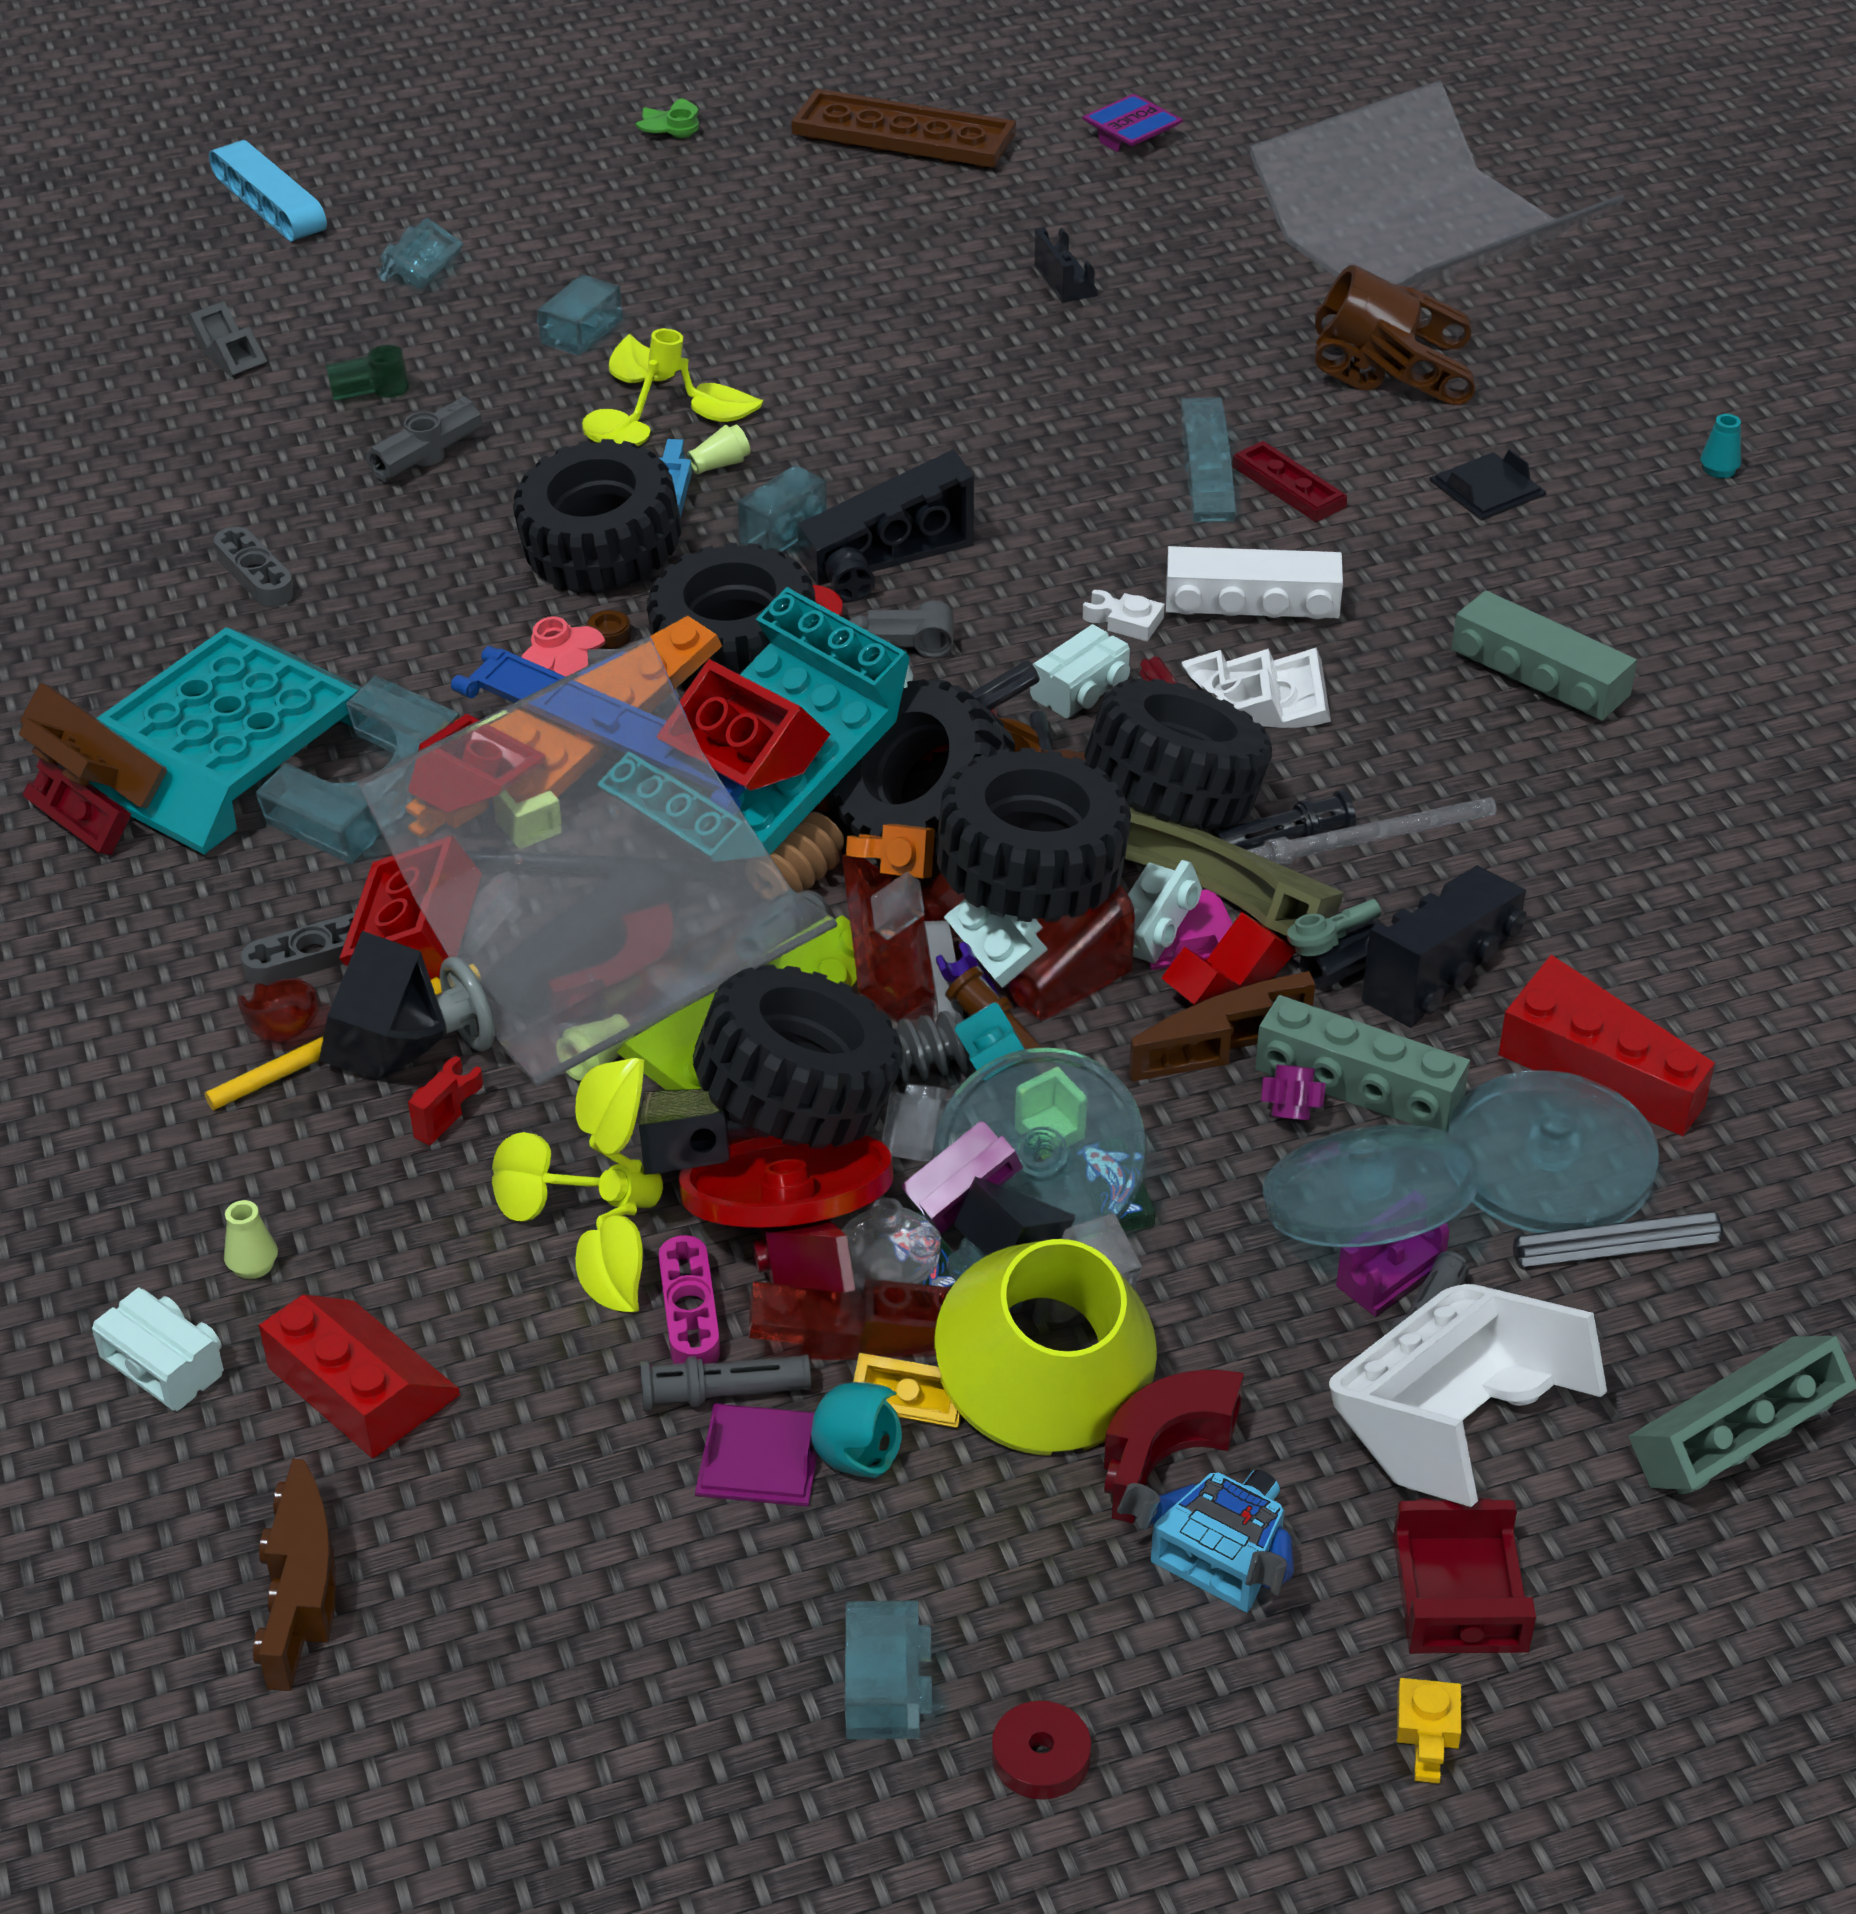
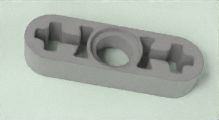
M947 920L924 921L922 928L923 956L933 1019L936 1026L939 1012L948 1011L955 1021L957 1012L960 1013L963 1019V1008L957 1002L951 1003L945 997V993L952 983L947 982L942 977L936 963V957L942 955L948 963L956 962L950 924Z

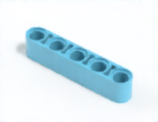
M241 140L209 152L210 165L216 178L288 241L292 242L326 230V216L317 199L249 142Z

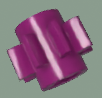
M1276 1064L1275 1077H1263L1260 1101L1272 1102L1271 1116L1310 1120L1311 1107L1321 1108L1324 1105L1326 1083L1314 1082L1315 1068Z

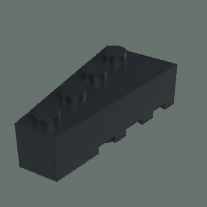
M952 449L798 523L799 559L816 584L823 585L831 583L825 572L827 559L836 550L844 547L859 549L864 554L868 567L874 572L974 546V475L955 450Z
M1476 865L1444 884L1439 897L1432 893L1422 897L1417 910L1413 913L1402 909L1394 914L1391 921L1393 925L1387 927L1379 923L1370 928L1362 1002L1409 1028L1413 1027L1425 1014H1433L1441 1004L1442 999L1453 988H1461L1467 981L1470 973L1481 962L1487 963L1490 961L1499 945L1508 937L1514 938L1521 931L1526 920V912L1523 911L1526 890Z

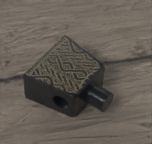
M702 1089L644 1091L639 1133L645 1175L725 1163L730 1160L731 1140L759 1138L761 1135L754 1133L755 1129L747 1124L739 1125L730 1119L729 1112L724 1108L718 1109L710 1101L708 1092H703Z

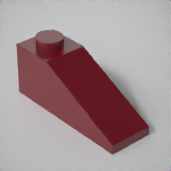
M829 1219L801 1225L759 1228L761 1239L752 1242L758 1273L766 1272L767 1278L774 1286L844 1293L855 1291L847 1235Z

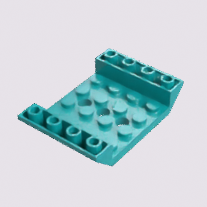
M788 587L756 618L770 644L740 675L801 706L830 733V736L804 774L752 791L746 789L738 797L741 801V809L734 817L711 803L714 792L653 766L630 751H627L596 783L600 790L714 864L767 858L897 720L910 660L907 652Z
M225 627L96 718L167 768V773L149 806L143 808L135 805L110 786L90 781V784L130 812L131 817L205 855L238 830L232 800L338 721L366 733L395 711V703L269 642Z

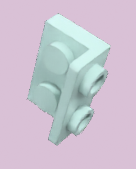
M1181 860L1177 868L1172 870L1149 862L1101 935L1105 946L1155 964L1163 950L1173 943L1177 928L1188 911L1192 910L1199 901L1202 887L1193 864Z
M966 899L944 916L960 938L971 946L974 955L1002 988L1048 950L1036 936V933L1043 927L1035 918L1032 919V922L1017 921L1018 917L1005 914L1004 918L990 914L989 908L984 906L977 908L968 903Z

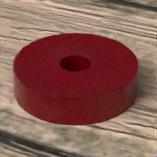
M1030 1701L1013 1707L998 1721L992 1737L993 1767L999 1779L1013 1792L1032 1799L1057 1798L1074 1790L1083 1781L1088 1772L1091 1757L1090 1733L1084 1721L1070 1708L1051 1701ZM1037 1746H1045L1050 1751L1037 1753L1032 1749Z

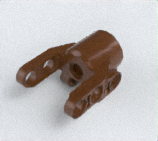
M1355 264L1349 265L1340 273L1330 288L1323 304L1317 308L1315 313V329L1320 335L1316 340L1315 363L1320 370L1361 390H1372L1381 385L1385 378L1386 370L1396 379L1451 405H1462L1473 397L1475 393L1474 376L1467 366L1415 341L1416 335L1444 350L1461 348L1471 338V322L1468 316L1412 287L1393 284ZM1421 308H1426L1431 312L1427 320L1419 321ZM1335 314L1336 316L1333 320L1324 326L1322 319L1325 316ZM1452 324H1457L1464 328L1463 334L1456 338L1445 336L1443 330ZM1330 346H1336L1342 349L1344 354L1339 359L1329 360L1323 357L1322 351ZM1419 361H1427L1434 366L1430 373L1424 375L1416 374L1411 368ZM1369 365L1374 367V372L1368 370L1365 374L1360 373V368L1367 369ZM1453 378H1461L1468 383L1461 391H1451L1445 386Z

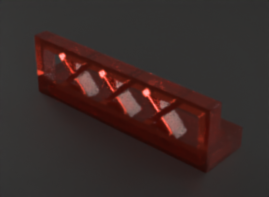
M844 854L842 860L858 992L868 997L878 1007L898 1021L935 996L924 928L919 879L880 873V867L877 868L866 858L846 856Z

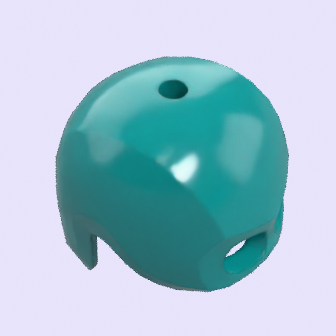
M868 1382L844 1383L837 1385L827 1392L818 1404L812 1421V1444L817 1455L827 1465L840 1472L869 1478L881 1476L892 1465L902 1440L899 1417L894 1408L886 1401L889 1397L896 1395L897 1392L887 1386ZM888 1434L890 1438L888 1449L880 1451L881 1439ZM873 1462H880L876 1466L868 1467Z

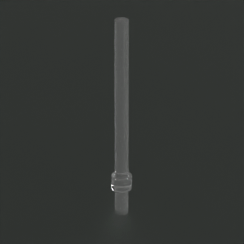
M1486 797L1293 840H1288L1285 836L1265 841L1264 846L1246 850L1284 866L1291 864L1294 858L1495 815L1496 803L1492 797Z

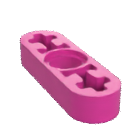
M680 1235L672 1237L664 1242L659 1250L660 1275L671 1359L673 1363H685L687 1357L696 1356L697 1359H702L703 1364L716 1363L720 1357V1340L707 1248L700 1239L693 1236ZM688 1259L691 1275L680 1276L678 1260ZM685 1296H697L704 1301L702 1305L691 1310L681 1309L675 1305L678 1299ZM698 1329L701 1346L691 1348L688 1330Z

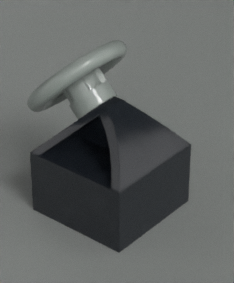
M362 931L327 1016L319 1061L377 1081L410 1064L441 1040L442 1034L445 1035L455 1030L459 1032L463 1040L474 1050L480 1052L487 1051L493 1045L495 1037L491 1008L478 978L462 959L453 956L443 961L440 968L442 992L435 995L421 951ZM475 1017H477L478 1024H479V1034H478V1031H477V1024H476V1018H475Z

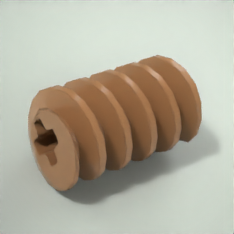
M810 812L767 858L750 859L745 866V876L748 883L764 904L772 909H775L784 902H789L791 897L800 891L811 888L815 880L823 878L827 870L834 869L838 865L840 860L839 851L844 846L843 834L828 817L820 813Z

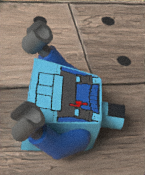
M1254 1470L1242 1484L1219 1472L1210 1473L1198 1485L1190 1484L1162 1495H1158L1153 1489L1142 1484L1130 1483L1127 1486L1117 1512L1136 1516L1135 1525L1141 1530H1146L1149 1524H1154L1151 1562L1246 1613L1252 1607L1261 1585L1271 1588L1270 1593L1278 1596L1282 1584L1289 1581L1293 1576L1292 1537L1283 1529L1285 1510L1281 1504L1274 1501L1280 1492V1487L1277 1481L1267 1472Z

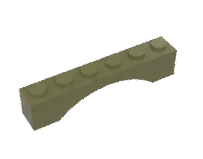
M1129 804L1131 826L1126 860L1144 865L1150 862L1172 870L1177 868L1181 860L1191 862L1202 887L1238 905L1255 917L1263 926L1286 936L1287 930L1295 924L1296 919L1303 915L1315 913L1323 915L1324 918L1337 915L1344 892L1197 828L1181 826L1180 823L1170 820L1165 822L1156 819V816L1147 812L1141 813L1136 811Z

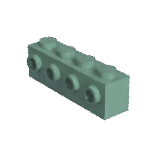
M1487 590L1456 614L1451 650L1492 668L1513 680L1543 692L1549 697L1579 709L1587 715L1604 720L1631 695L1637 659Z
M1279 995L1259 1025L1255 1070L1275 1076L1276 1064L1315 1068L1314 1082L1326 1083L1325 1094L1446 1136L1464 1103L1470 1059Z
M1793 1336L1630 1434L1628 1437L1650 1488L1676 1489L1678 1494H1686L1706 1486L1710 1481L1709 1479L1725 1469L1746 1461L1751 1457V1453L1767 1443L1788 1435L1793 1427L1809 1417L1827 1411L1833 1406V1402L1856 1389V1381L1837 1336Z

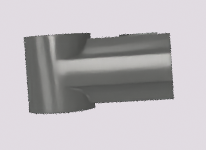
M926 601L916 610H868V631L900 649H916L921 655L929 658L942 657L952 649L954 615L952 609L942 601Z

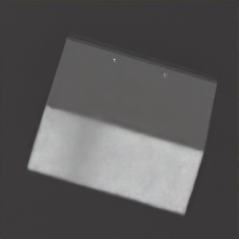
M1440 81L1250 145L1248 148L1283 236L1289 245L1336 278L1346 267L1355 264L1393 284L1412 287L1416 290L1565 235L1624 202L1625 199L1623 195H1619L1557 219L1549 216L1477 169L1444 86Z
M649 635L357 782L421 912L448 957L454 956L462 959L478 978L491 1008L495 1037L503 1050L536 1086L547 1082L717 991L720 984L741 970L750 967L756 970L760 966L768 964L837 927V922L832 916L790 888L706 759Z

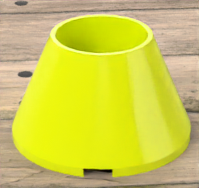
M1051 1239L1010 1246L995 1251L974 1263L957 1279L946 1295L939 1312L934 1335V1349H936L937 1362L941 1373L940 1381L950 1401L962 1417L991 1440L1008 1448L1036 1455L1051 1456L1052 1452L1069 1451L1083 1448L1085 1451L1105 1442L1106 1431L1116 1412L1131 1396L1153 1382L1156 1369L1157 1348L1154 1328L1147 1309L1137 1292L1105 1255L1089 1245L1068 1239ZM1033 1298H1049L1064 1302L1074 1307L1086 1317L1097 1335L1098 1343L1077 1351H1058L1046 1348L1032 1341L1018 1328L1012 1319L1009 1308L1019 1302Z

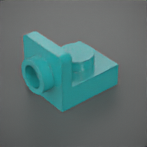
M992 1002L955 1026V1032L969 1053V1059L980 1077L1025 1050L1021 1039L997 1002Z

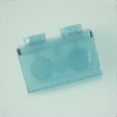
M426 217L416 227L409 226L397 245L390 243L379 259V262L383 265L378 278L385 282L397 272L407 281L422 289L460 253L463 242Z

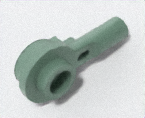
M1371 899L1348 908L1330 918H1324L1323 915L1315 913L1303 915L1296 919L1295 924L1287 930L1288 941L1291 945H1294L1295 952L1302 956H1316L1326 953L1333 946L1339 944V938L1347 935L1346 930L1380 917V906L1375 899Z

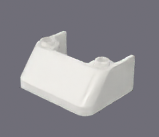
M1474 1284L1457 1285L1441 1291L1335 1373L1329 1381L1335 1409L1394 1483L1409 1490L1420 1491L1469 1507L1478 1502L1462 1420L1490 1397L1507 1401L1512 1405L1522 1406L1538 1400L1553 1385L1598 1397L1603 1396L1607 1392L1594 1313Z

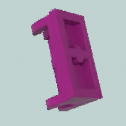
M1415 1193L1341 1246L1336 1287L1374 1317L1378 1316L1427 1279L1437 1256L1447 1251L1449 1227L1446 1220L1442 1219L1433 1227L1434 1231H1432L1425 1220V1216L1428 1214L1427 1203Z

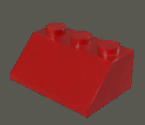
M708 659L655 737L666 745L752 791L804 774L830 736V733L801 706Z
M453 835L372 862L339 958L345 966H348L361 932L365 931L421 951L430 980L435 977L440 979V968L443 961L448 957H458L483 876Z
M303 1294L259 1324L268 1368L372 1459L460 1396L459 1388L354 1300Z

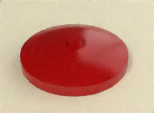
M769 1135L768 1138L761 1136L759 1138L732 1140L729 1161L721 1164L682 1169L679 1175L682 1204L694 1216L722 1225L762 1228L818 1222L860 1209L874 1202L888 1191L893 1183L894 1174L892 1155L889 1148L881 1141L868 1135L845 1146L835 1148L832 1144H829L823 1149L809 1148L808 1144L799 1143L797 1146L783 1144L782 1139Z

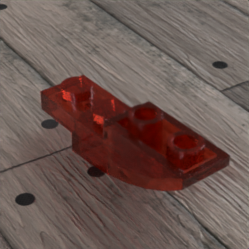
M865 1278L862 1293H844L753 1282L750 1293L749 1338L800 1343V1356L808 1354L810 1359L857 1360L859 1353L892 1358L936 1350L934 1349V1335L941 1306L951 1287Z

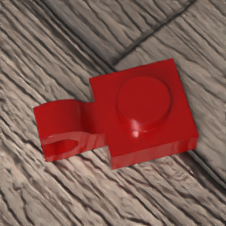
M455 1056L450 1058L444 1064L442 1071L435 1075L425 1086L416 1090L408 1101L413 1137L430 1146L462 1115L461 1103L470 1095L477 1093L483 1086L482 1068L476 1066L470 1073L461 1075L463 1073L461 1058Z

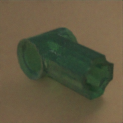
M396 345L377 346L370 350L367 357L326 364L333 400L373 392L380 397L391 398L400 396L409 389L403 351Z

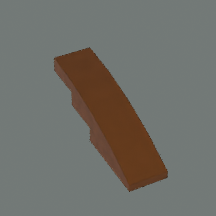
M1306 971L1261 981L1214 996L1167 1017L1131 1038L1129 1064L1131 1081L1229 1065L1230 1049L1258 1044L1259 1025L1279 995L1313 1006L1315 983L1310 972Z

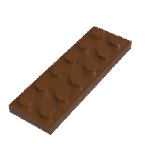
M817 88L791 121L792 134L805 136L810 140L825 139L837 141L839 144L846 146L854 144L867 146L876 151L892 150L904 152L912 157L928 156L938 158L943 162L958 161L970 163L978 168L995 167L1016 134V121Z

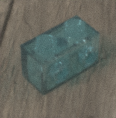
M794 465L738 500L740 543L748 546V543L760 544L765 550H769L772 547L782 552L797 542L798 523L827 510L826 480Z

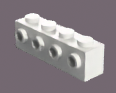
M1168 546L1166 612L1185 615L1203 613L1223 614L1225 616L1260 615L1271 618L1281 616L1309 617L1312 619L1339 618L1343 587L1341 552Z

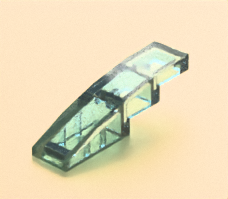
M1222 397L1181 398L1185 471L1188 473L1193 522L1234 521L1236 507L1233 474Z

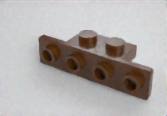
M43 683L38 685L21 717L23 726L19 735L34 745L32 753L49 763L61 764L65 767L62 774L80 785L88 786L90 781L110 786L135 805L147 808L167 773V768L49 685Z

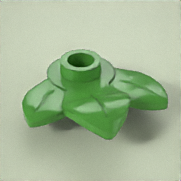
M680 98L673 103L669 111L644 107L642 112L643 120L635 123L636 127L644 132L656 134L669 133L675 138H687L699 128V120L696 117L698 115V108L693 103Z

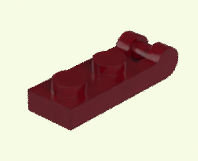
M39 758L36 767L39 769L34 782L29 781L22 795L98 853L112 855L131 813L89 783L88 786H83L65 777L62 774L65 767L61 764H52Z

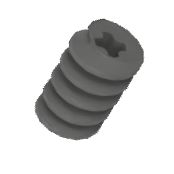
M948 1011L939 1012L936 1026L929 1015H920L917 1020L916 1029L909 1019H900L897 1032L902 1045L903 1063L898 1076L903 1084L909 1083L910 1068L916 1067L922 1080H928L930 1064H936L941 1075L948 1076L950 1060L956 1061L962 1073L968 1071L969 1053L955 1032V1026L963 1021L959 1012L956 1013L955 1021Z

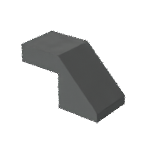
M225 301L190 313L187 317L204 354L230 377L267 363L250 326L239 330Z

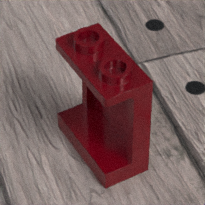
M1428 1498L1398 1503L1393 1541L1409 1654L1529 1653L1536 1621V1612L1533 1597L1524 1596L1514 1537V1525L1517 1515L1515 1501L1478 1498V1502L1472 1507L1449 1500L1436 1501Z

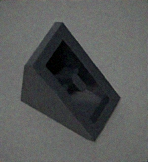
M975 1176L955 1218L954 1226L987 1256L1010 1246L1051 1239H1066L1075 1221V1214Z

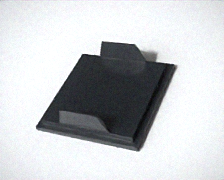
M1510 449L1507 451L1504 459L1492 452L1430 477L1429 480L1481 521L1546 495L1544 489L1530 480L1529 463Z

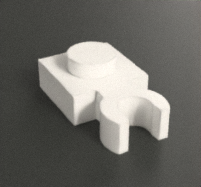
M1093 590L1091 603L1085 602L1083 604V619L1090 623L1108 622L1107 631L1148 642L1164 618L1165 604L1149 600L1143 596L1126 593L1119 600L1113 598L1106 591Z

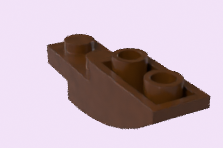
M292 1459L286 1482H278L273 1501L274 1522L272 1528H265L263 1530L259 1545L261 1564H267L271 1579L268 1593V1611L270 1616L266 1628L259 1627L256 1632L253 1645V1660L255 1664L261 1665L267 1690L291 1691L305 1641L328 1643L334 1619L337 1589L335 1558L323 1501L316 1481L304 1459Z

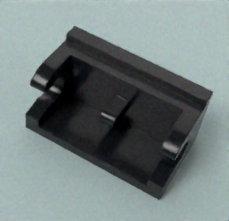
M1046 228L1035 229L1034 266L1060 301L1066 303L1098 296V289L1094 285V268L1086 261L1083 269L1069 251V236L1063 228L1059 229V241L1053 246Z

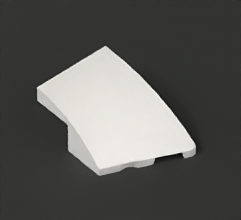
M1317 648L1273 660L1269 649L1230 661L1225 660L1221 650L1182 661L1185 672L1204 691L1211 693L1217 699H1225L1234 704L1236 709L1247 712L1253 717V722L1260 723L1262 726L1298 728L1331 722L1322 660Z

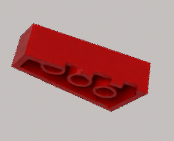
M1552 954L1505 1011L1498 1053L1499 1056L1683 1137L1706 1105L1715 1062Z

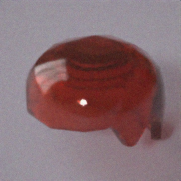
M300 978L280 979L269 985L257 983L254 986L253 996L249 1001L243 995H238L237 998L238 1006L247 1028L251 1033L269 1042H285L299 1036L311 1025L319 1013L320 1002L317 992L311 984Z

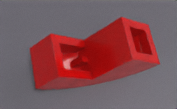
M1241 912L1207 959L1184 946L1161 979L1196 1005L1214 996L1272 979L1291 959L1295 949L1265 926Z

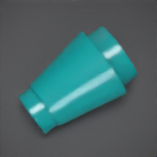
M1721 414L1716 417L1715 424L1700 456V461L1706 474L1716 478H1728L1733 476L1736 469L1741 466V420L1739 417L1732 414Z

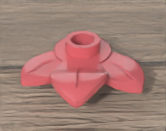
M551 616L541 619L534 625L531 636L532 646L523 653L522 658L572 679L590 669L588 652L602 647L606 642L604 636L593 627L572 628L563 618Z

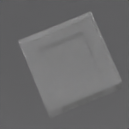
M908 871L871 896L875 931L887 940L925 915L920 881Z

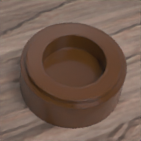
M600 611L592 615L587 621V626L597 629L604 636L606 643L600 647L601 649L621 647L631 638L630 620L619 611Z

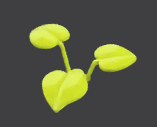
M662 328L652 332L650 348L641 344L631 334H628L614 349L610 357L609 372L612 376L627 383L644 381L633 414L628 416L626 413L614 409L595 410L583 419L582 430L585 436L596 443H601V439H613L618 444L627 441L637 446L642 445L648 440L651 429L648 425L638 422L641 417L652 381H664L673 377L678 370H681L688 396L693 398L691 401L692 410L707 419L719 422L741 419L761 408L763 400L716 383H701L697 388H694L688 370L689 359L682 357L683 335L676 330Z
M630 1058L598 1065L585 1074L578 1087L575 1105L578 1126L582 1131L591 1134L589 1145L592 1149L618 1163L604 1171L600 1178L547 1173L551 1161L549 1144L537 1134L526 1132L516 1133L506 1138L497 1148L492 1164L494 1172L492 1186L496 1202L503 1214L511 1220L527 1222L533 1220L541 1213L547 1200L546 1183L598 1187L601 1197L611 1206L617 1207L597 1218V1230H589L581 1235L577 1243L575 1260L578 1279L587 1294L604 1307L621 1312L639 1311L638 1286L643 1262L640 1232L637 1226L630 1219L624 1217V1215H635L637 1208H651L655 1206L660 1200L663 1190L660 1173L645 1175L641 1160L629 1159L619 1153L628 1144L637 1119L645 1061L640 1058Z

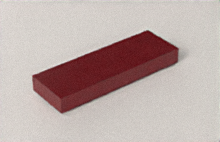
M1261 441L1233 455L1232 467L1314 522H1318L1346 508V494L1265 441Z

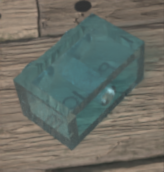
M581 274L537 309L540 342L579 356L623 320L620 286Z
M918 1601L846 1602V1739H920V1714H932L931 1676H919V1662H931V1625H919Z

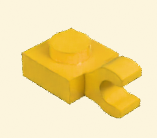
M1400 1678L1397 1692V1743L1415 1744V1781L1440 1784V1764H1443L1444 1747L1459 1749L1461 1737V1684Z

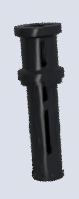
M1340 789L1335 791L1332 797L1310 802L1307 799L1300 800L1293 806V810L1255 819L1226 829L1214 830L1212 835L1247 851L1298 837L1302 840L1314 841L1318 839L1319 834L1340 828L1343 831L1353 830L1356 825V814L1349 794L1345 790ZM1328 812L1331 813V816H1330V817H1326V818H1321V817H1320L1321 814L1328 813ZM1275 828V832L1245 839V835Z

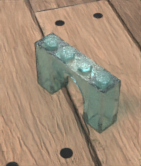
M376 675L346 703L356 736L394 753L391 761L382 770L360 781L334 783L320 779L289 763H285L256 791L268 825L349 864H352L366 849L370 848L375 839L395 819L403 814L405 806L411 800L417 798V796L407 792L420 743L460 718L458 712Z

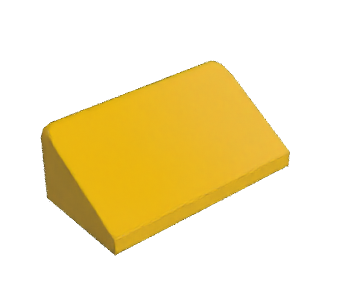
M859 1353L853 1382L879 1384L897 1392L896 1395L889 1397L886 1401L894 1408L899 1418L959 1428L962 1415L954 1407L940 1381L941 1373L939 1367Z

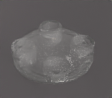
M883 1198L875 1201L870 1210L849 1220L841 1230L847 1235L854 1285L866 1292L891 1294L909 1290L925 1281L938 1265L942 1249L939 1231L926 1217L910 1209L902 1208L901 1203L894 1198Z

